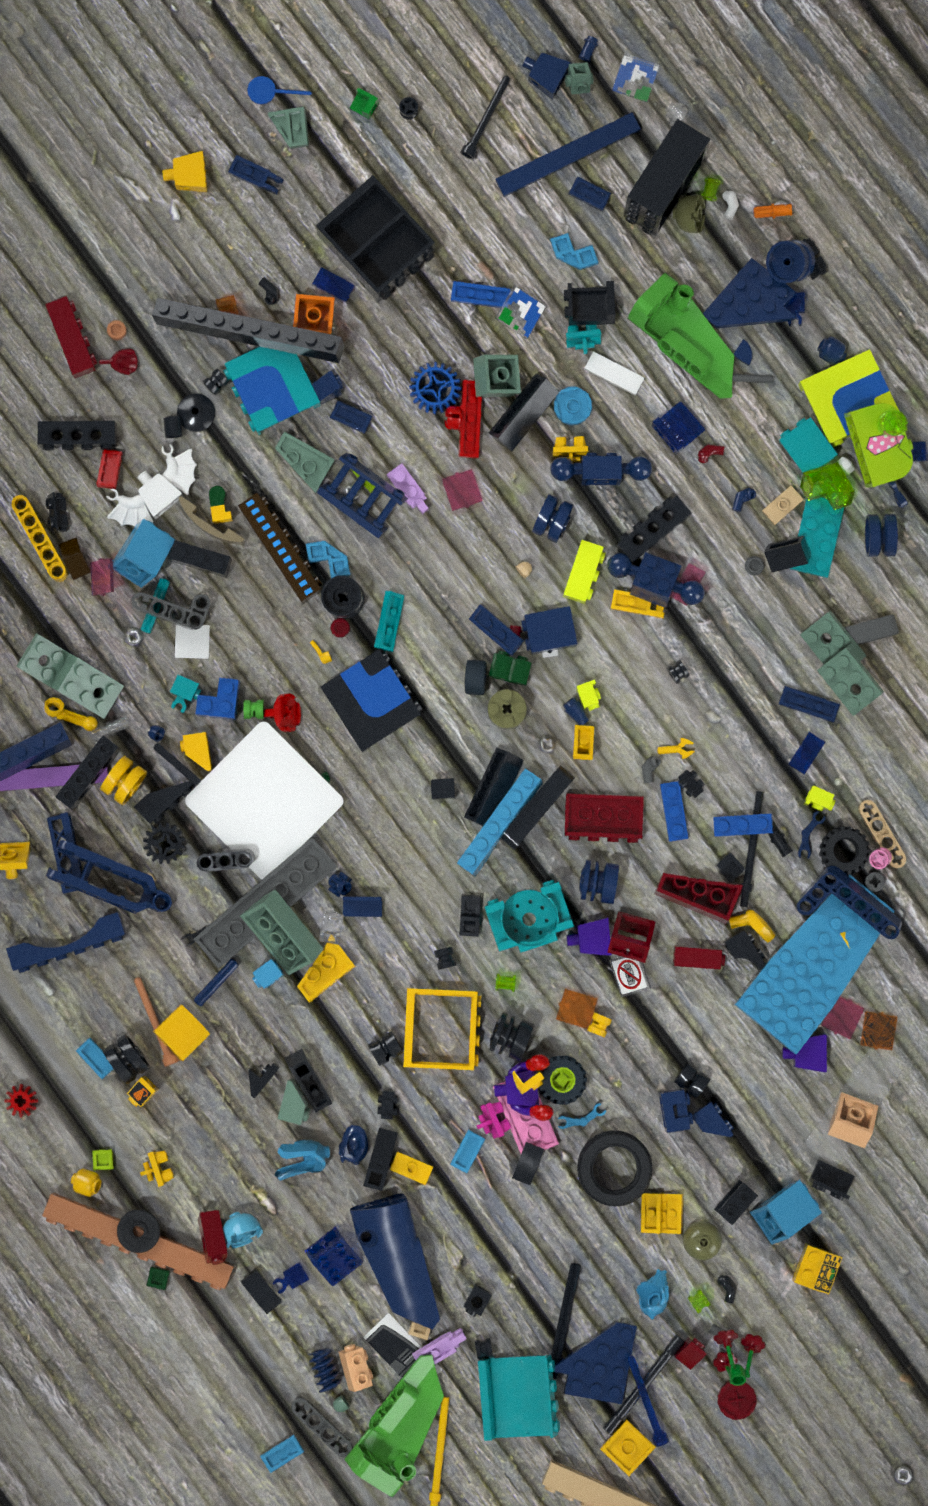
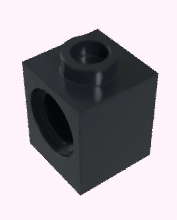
M474 1284L463 1306L466 1308L465 1312L474 1317L477 1314L481 1316L492 1293ZM480 1297L483 1301L481 1306H473L471 1303L472 1298Z

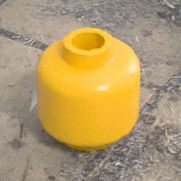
M83 1168L74 1173L71 1178L73 1190L78 1194L91 1197L97 1194L101 1188L102 1181L96 1172Z

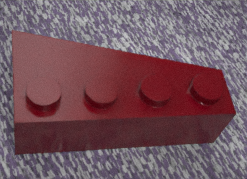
M663 873L654 895L726 924L731 917L743 885Z

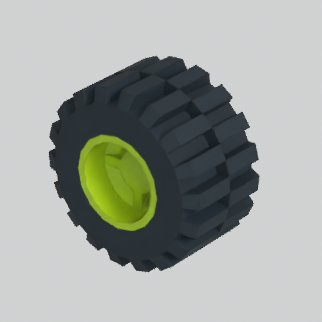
M569 1056L551 1057L549 1059V1066L539 1071L544 1077L541 1080L543 1084L538 1087L540 1094L554 1104L566 1105L575 1102L583 1095L582 1093L586 1089L587 1078L585 1069H583L580 1062Z

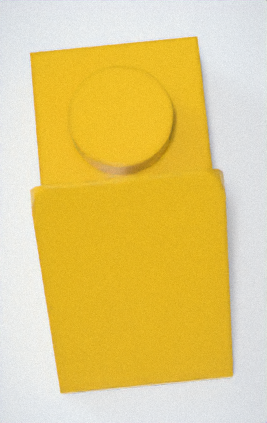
M575 725L573 759L593 760L594 726Z

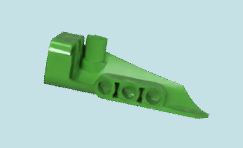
M665 272L640 296L627 319L658 343V348L666 356L720 399L732 398L734 354L692 300L694 295L693 289L685 284L679 286V283Z

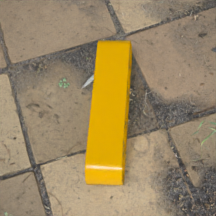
M23 495L15 496L12 500V508L48 574L57 582L64 581L68 576V570L31 502ZM26 501L24 509H17L18 502ZM28 518H35L33 526L26 525ZM39 534L44 535L42 543H36L35 541L36 536ZM47 551H53L54 553L53 558L50 560L44 558ZM56 568L63 569V573L59 577L54 576Z

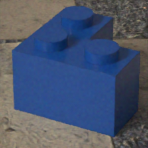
M219 678L217 697L198 695L195 714L201 717L236 720L240 681L237 679Z

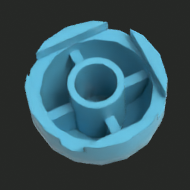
M235 1212L229 1216L230 1219L223 1226L226 1246L229 1248L231 1245L232 1249L253 1242L250 1238L255 1235L259 1238L263 1233L257 1218L247 1213L240 1214V1212Z

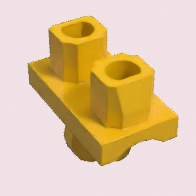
M584 436L574 437V446H566V437H556L553 456H568L567 458L571 459L572 462H580V457L573 456H584L588 453V446H586Z
M154 1150L147 1153L152 1168H150L148 1161L144 1162L145 1171L140 1172L141 1176L147 1175L149 1182L154 1180L152 1172H154L158 1187L165 1185L166 1182L175 1178L172 1168L162 1171L160 1163L169 1161L166 1150L158 1152Z

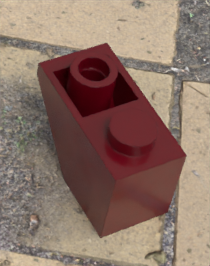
M688 1337L674 1356L691 1370L707 1353L702 1342L695 1337L693 1340Z

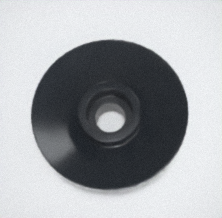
M190 394L180 401L177 408V416H180L181 425L185 429L192 432H200L207 429L213 423L215 407L212 401L205 395ZM194 408L199 409V413L196 415L192 414Z

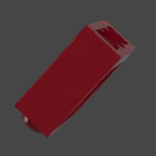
M618 911L607 953L645 963L656 921ZM618 930L647 937L646 942L620 935Z

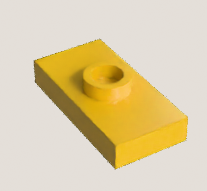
M397 1151L390 1170L426 1185L433 1166Z

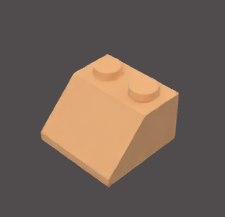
M841 1092L830 1122L828 1135L865 1148L873 1134L878 1106Z

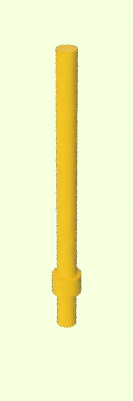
M445 1396L440 1408L432 1492H429L430 1506H438V1502L441 1501V1493L439 1492L450 1398Z

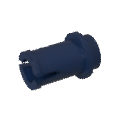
M592 36L584 39L585 44L579 55V58L586 62H590L595 47H598V39Z

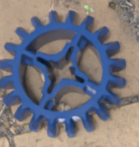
M434 362V367L432 368L430 363H427L426 370L423 366H420L419 368L422 373L420 374L415 371L414 375L417 378L410 379L415 384L409 386L410 390H414L410 393V397H416L413 400L414 404L421 402L418 406L420 410L426 406V413L432 408L433 414H436V409H440L442 414L444 413V406L448 409L449 403L456 405V401L453 398H460V394L456 392L461 391V387L455 386L460 383V379H454L457 376L456 372L450 374L452 371L451 367L444 370V363L441 364L440 368H438L437 362ZM434 374H440L446 377L448 381H439ZM426 376H429V384L419 390L421 381ZM433 381L437 387H441L438 388V396L434 389L430 390V388H432ZM451 387L449 396L442 401V391ZM422 395H431L435 398L436 402L427 401Z

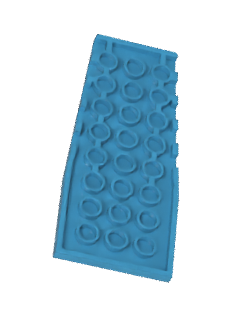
M848 875L862 888L869 892L873 897H875L879 902H881L885 907H887L891 912L894 913V910L890 908L886 903L879 899L875 894L868 890L854 877ZM843 888L845 892H851L848 888ZM831 893L816 911L806 919L804 924L794 932L791 938L769 959L734 1005L792 1053L797 1054L833 1008L880 933ZM858 900L861 905L866 904L864 901ZM873 913L875 917H881L880 914ZM846 932L845 939L848 941L849 947L847 946L846 942L844 941L840 933Z

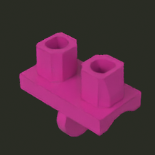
M501 1102L487 1103L480 1106L483 1114L478 1116L481 1123L476 1125L477 1129L483 1128L485 1134L491 1132L493 1139L504 1136V1133L511 1129L507 1119L499 1122L496 1116L504 1112Z

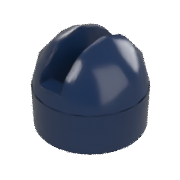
M159 725L150 726V731H148V736L155 742H159L165 734L164 728Z

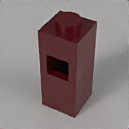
M675 946L673 966L721 970V966H725V954H722V950Z
M219 1210L200 1212L198 1225L206 1264H221L226 1261L228 1253Z

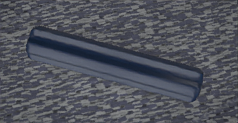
M230 959L194 998V1002L198 1006H203L238 968L239 964L234 959Z

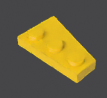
M332 935L323 948L324 950L297 986L309 1003L356 967Z

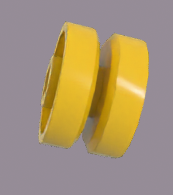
M125 755L115 764L100 787V790L108 796L116 791L114 800L122 806L136 793L147 775V771L140 766L132 769L133 761Z

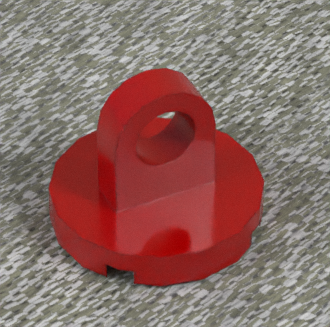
M280 694L276 698L274 709H264V718H274L277 727L283 732L295 731L297 729L295 728L296 725H299L301 721L300 704L294 699L296 697L293 694Z

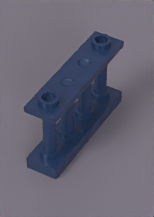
M346 452L339 458L344 465L333 482L322 485L317 493L379 539L388 529L384 526V522L395 505L398 503L401 506L408 498L402 490L394 488L360 463L355 455ZM351 468L360 476L348 494L343 495L338 491V487ZM367 480L375 488L363 506L359 507L354 503L353 499ZM382 491L391 499L379 517L374 518L369 514V509Z

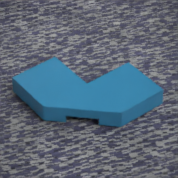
M568 233L550 239L556 259L578 270L598 265L593 245L574 251Z
M326 541L306 544L309 564L328 561L331 578L350 576L348 558L345 554Z

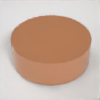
M114 320L108 324L107 333L111 339L119 341L126 336L127 329L123 322Z

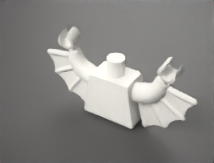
M169 444L171 447V452L166 453L162 446V453L167 456V469L162 475L158 473L153 478L147 471L142 472L137 478L143 486L138 490L140 494L134 497L120 496L117 490L110 489V491L115 493V497L110 498L106 496V498L110 501L117 500L119 502L107 518L118 521L121 526H136L142 519L153 523L150 513L156 520L178 502L180 496L184 497L180 491L188 495L191 484L196 481L194 469L197 463L192 459V449H188L180 455L173 457V446Z

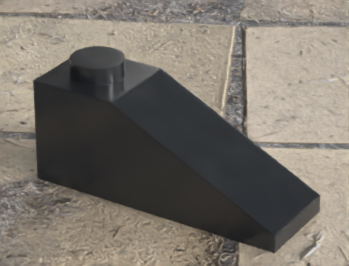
M303 1049L287 1056L285 1059L288 1067L315 1113L332 1104V1100Z

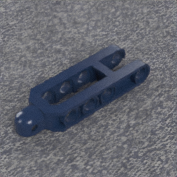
M64 840L59 841L57 850L86 862L80 878L68 873L63 874L51 869V867L48 868L45 876L50 880L133 914L147 908L156 912H165L172 905L171 897L167 893L157 890L152 876ZM93 866L142 885L144 891L140 901L134 903L124 899L125 897L122 895L117 896L107 892L105 888L100 889L88 884L87 880Z

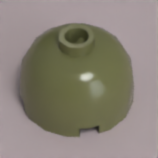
M687 195L673 209V219H676L678 227L684 232H702L705 223V215L702 216V209H705L703 196Z
M707 1221L693 1222L685 1230L682 1242L689 1256L696 1260L705 1261L712 1259L718 1254L722 1245V1237L715 1225Z

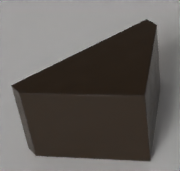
M77 537L59 544L62 558L73 580L91 573Z

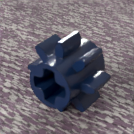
M343 872L333 874L328 881L330 886L328 890L337 897L347 895L352 888L350 883L352 879Z

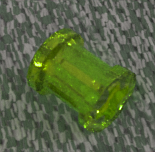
M709 177L704 178L705 186L701 195L704 200L714 202L717 200L716 194L721 181Z
M497 973L495 991L506 989L515 992L516 975L500 976Z

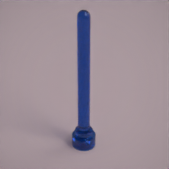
M630 1355L627 1360L654 1432L652 1434L654 1446H663L669 1442L668 1435L660 1428L636 1359L633 1355Z

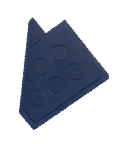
M751 258L704 311L703 315L716 329L794 321L796 316L786 309L785 306L796 295V292L788 285L773 279L766 268Z
M615 1322L557 1363L554 1372L567 1374L563 1393L622 1404L637 1326Z

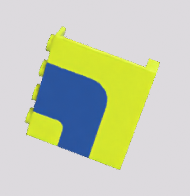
M870 349L810 376L798 384L801 392H805L826 439L833 447L843 444V440L850 437L844 413L878 403L890 404L900 412Z

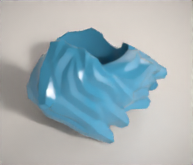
M657 1269L656 1275L647 1281L641 1282L636 1289L639 1295L641 1311L649 1316L651 1320L662 1313L668 1304L669 1286L666 1278L667 1271Z

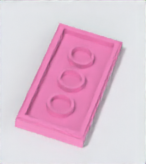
M538 1095L539 1105H543L542 1102H541V1099H540V1097H539V1095ZM506 1096L497 1097L502 1104L504 1115L510 1123L511 1132L520 1153H522L526 1142L541 1147L544 1150L559 1144L549 1120L539 1121L531 1116L522 1115L511 1109L510 1104H507Z

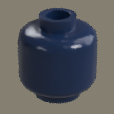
M832 336L824 338L817 348L819 357L831 365L843 362L847 356L845 352L846 345Z

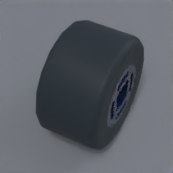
M467 660L465 670L466 694H485L486 661Z

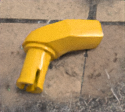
M747 910L745 914L732 916L729 919L731 929L749 925L767 943L775 937L772 928L754 910Z

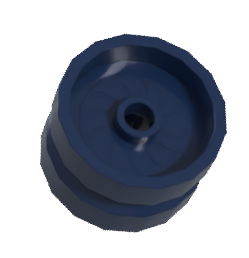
M798 239L776 243L770 248L766 257V267L770 276L777 282L784 284L803 281L810 276L815 266V255L812 248L806 242Z
M548 494L534 524L532 533L542 536L547 527H550L547 539L557 543L567 527L574 504L564 501L557 511L555 509L559 501L558 497Z
M877 514L867 515L865 521V549L867 557H878L881 549L885 557H895L898 544L896 515L885 514L882 521H880Z

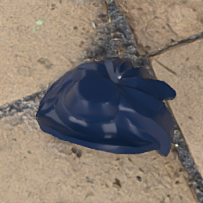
M352 1125L343 1134L342 1142L339 1144V1155L342 1163L347 1160L353 1165H359L368 1152V1138L363 1128Z

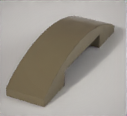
M182 496L179 497L180 504L188 517L202 531L220 541L244 545L246 542L244 538L229 528L225 534L221 533L195 515L198 510L197 506Z

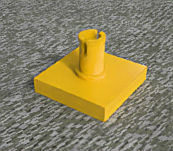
M30 842L0 843V870H5L7 879L17 878V869L28 868L31 851Z

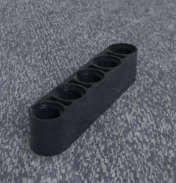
M560 765L509 825L500 839L515 850L575 777Z

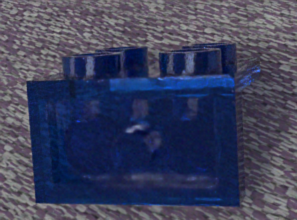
M682 402L677 403L661 418L655 419L651 425L676 455L705 431V428Z
M336 1226L305 1250L311 1263L331 1286H335L363 1263L362 1259L345 1241Z

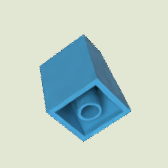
M142 519L136 524L109 567L142 588L156 577L175 539L169 533L155 527L151 521Z
M800 1180L789 1184L750 1211L772 1245L789 1239L822 1213L819 1209V1204L811 1197L807 1186Z

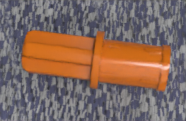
M772 203L770 206L754 207L753 215L754 218L772 217V219L778 216H792L791 203L774 205Z

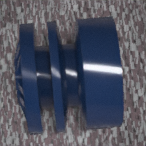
M586 860L580 876V900H585L587 892H591L590 901L593 902L596 893L600 894V903L614 904L619 864L606 863L604 870L601 871L599 870V861L595 862L594 869H590L591 860Z

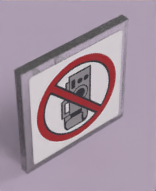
M622 956L609 960L621 997L651 989L643 962Z

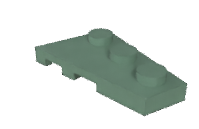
M285 431L275 447V450L316 494L335 460Z

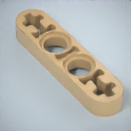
M871 800L861 802L858 807L859 814L879 848L883 847V838L889 837L892 840V846L887 849L891 851L896 847L895 855L902 858L900 860L901 864L898 865V863H893L891 860L889 865L893 868L904 866L906 856L876 804ZM864 804H866L867 806L871 805L872 809L870 811L872 815H875V813H877L878 817L872 818L870 821H868L867 818H869L870 815L868 812H863V809L865 808ZM875 820L881 821L883 825L882 830L875 831L872 828V823Z

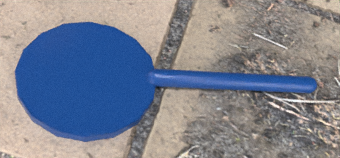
M264 76L252 79L247 88L249 98L254 103L260 105L269 103L274 98L275 93L312 94L310 91L275 89L273 81Z

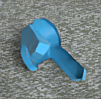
M299 1140L294 1142V1144H282L277 1151L282 1158L290 1159L303 1156L304 1161L280 1168L275 1172L274 1176L281 1181L307 1172L319 1173L323 1171L326 1166V1158L330 1157L329 1146H323L320 1142L314 1140Z

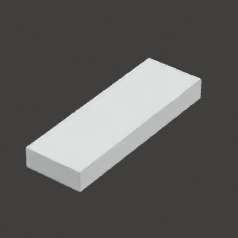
M594 351L584 370L633 395L637 394L644 380V377Z

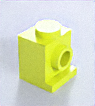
M595 680L576 686L583 709L588 708L589 711L600 708L598 701L601 699L598 688H593L596 684Z
M813 785L808 792L804 805L808 806L811 803L813 804L812 808L823 811L825 809L831 811L836 800L833 799L834 794Z

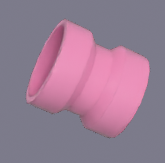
M881 847L871 853L869 861L875 869H883L890 864L892 855L887 848Z

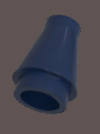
M576 697L563 704L564 712L576 721L578 725H584L589 721L580 700H577Z

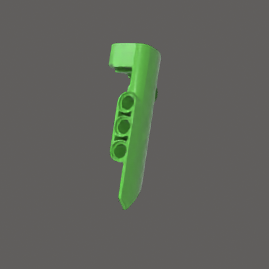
M432 1354L418 1357L371 1417L368 1430L345 1458V1461L357 1476L390 1497H394L404 1484V1481H409L415 1477V1460L444 1398Z

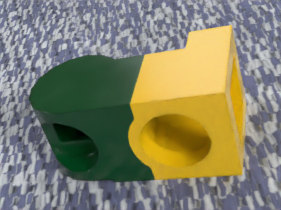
M213 486L209 490L212 522L214 524L233 521L231 511L226 512L225 500L227 495L221 486Z

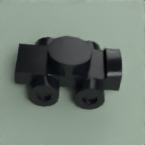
M685 770L679 775L680 781L678 784L681 788L687 789L685 793L689 797L693 796L696 798L704 791L702 787L705 784L701 779L698 781L694 779L697 777V773L694 770L691 772Z
M383 1091L382 1095H378V1103H382V1107H378L377 1114L381 1115V1119H393V1115L397 1116V1108H394V1104H398V1096H394V1092Z

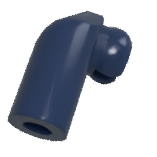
M746 488L737 492L732 510L741 512L743 503L754 499L756 491Z

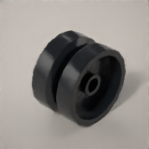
M124 1034L117 1039L119 1049L111 1044L102 1051L115 1072L128 1085L136 1079V1073L133 1068L138 1073L143 1074L150 1069V1065L139 1047L129 1036Z

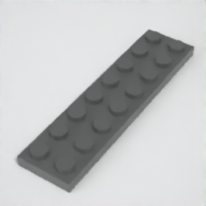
M313 837L310 838L197 935L194 940L218 968H221L257 937L240 917L244 911L274 890L279 893L289 907H292L334 871L337 865Z

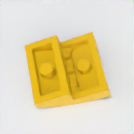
M180 1005L153 1031L180 1061H184L210 1035L206 1028L183 1005Z
M642 1194L641 1233L683 1234V1194Z

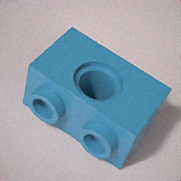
M270 959L253 972L255 977L252 979L258 988L263 987L267 989L285 974L276 961Z

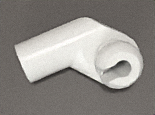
M727 190L722 195V198L728 204L724 217L732 220L739 207L736 193Z

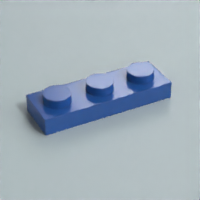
M453 281L451 302L504 309L505 307L508 308L507 302L509 301L510 289Z
M679 781L660 784L669 842L688 839Z
M772 814L713 817L714 837L773 833Z

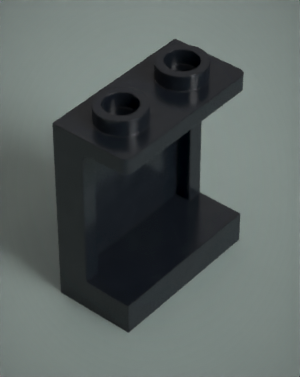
M606 281V287L572 288V283H568L567 290H564V301H568V306L564 307L565 318H568L569 325L615 324L614 281Z
M739 1179L715 1206L714 1210L733 1225L758 1195Z

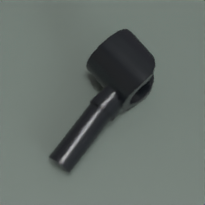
M206 926L193 934L188 933L182 936L180 940L184 938L189 939V944L185 945V947L192 945L195 942L194 938L206 929Z

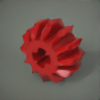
M24 1084L19 1085V1090L16 1086H13L12 1090L14 1093L10 1091L6 1093L11 1097V1099L4 1100L5 1103H11L6 1109L11 1110L14 1108L12 1111L13 1116L18 1111L20 1118L24 1116V1111L27 1116H30V1109H37L32 1104L39 1102L38 1099L32 1098L37 1092L29 1093L31 1086H28L24 1091ZM20 1095H22L23 1099H26V1103H23V1106L17 1102V1099L21 1098Z

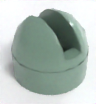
M343 1395L338 1396L333 1402V1407L337 1412H345L350 1408Z

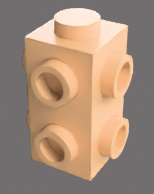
M355 1344L345 1346L344 1350L339 1351V1356L348 1390L356 1392L373 1386L371 1381L373 1380V1374L367 1366L368 1355L365 1349Z

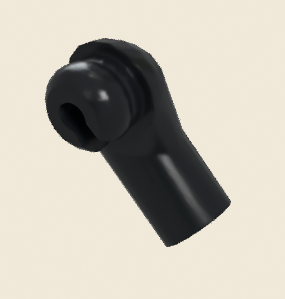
M263 277L258 285L266 290V304L274 305L278 300V289Z
M721 1275L718 1277L717 1282L718 1285H722L726 1290L724 1302L734 1304L736 1284L731 1277Z

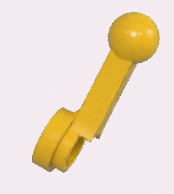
M52 697L45 701L44 710L51 717H57V719L82 726L87 731H94L98 726V721L95 717H86L64 709V703L59 698ZM54 706L57 707L59 710L53 711L49 708Z

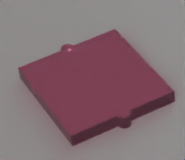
M472 469L462 473L456 472L455 475L442 479L452 511L464 507L469 508L470 505L482 502Z
M100 558L99 561L91 562L92 596H105L107 593L114 592L113 558Z
M839 997L833 1008L824 1018L821 1026L833 1031L834 1034H840L851 1039L865 1008L852 1003V1000Z

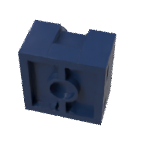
M683 1089L658 1092L665 1132L671 1133L691 1129L690 1125L693 1124L692 1113L687 1111V1105H690L689 1094L684 1092Z

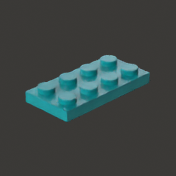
M807 494L797 537L805 536L809 552V562L805 565L790 568V570L828 578L845 503Z

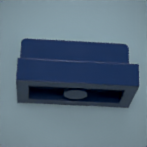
M343 897V917H382V897Z

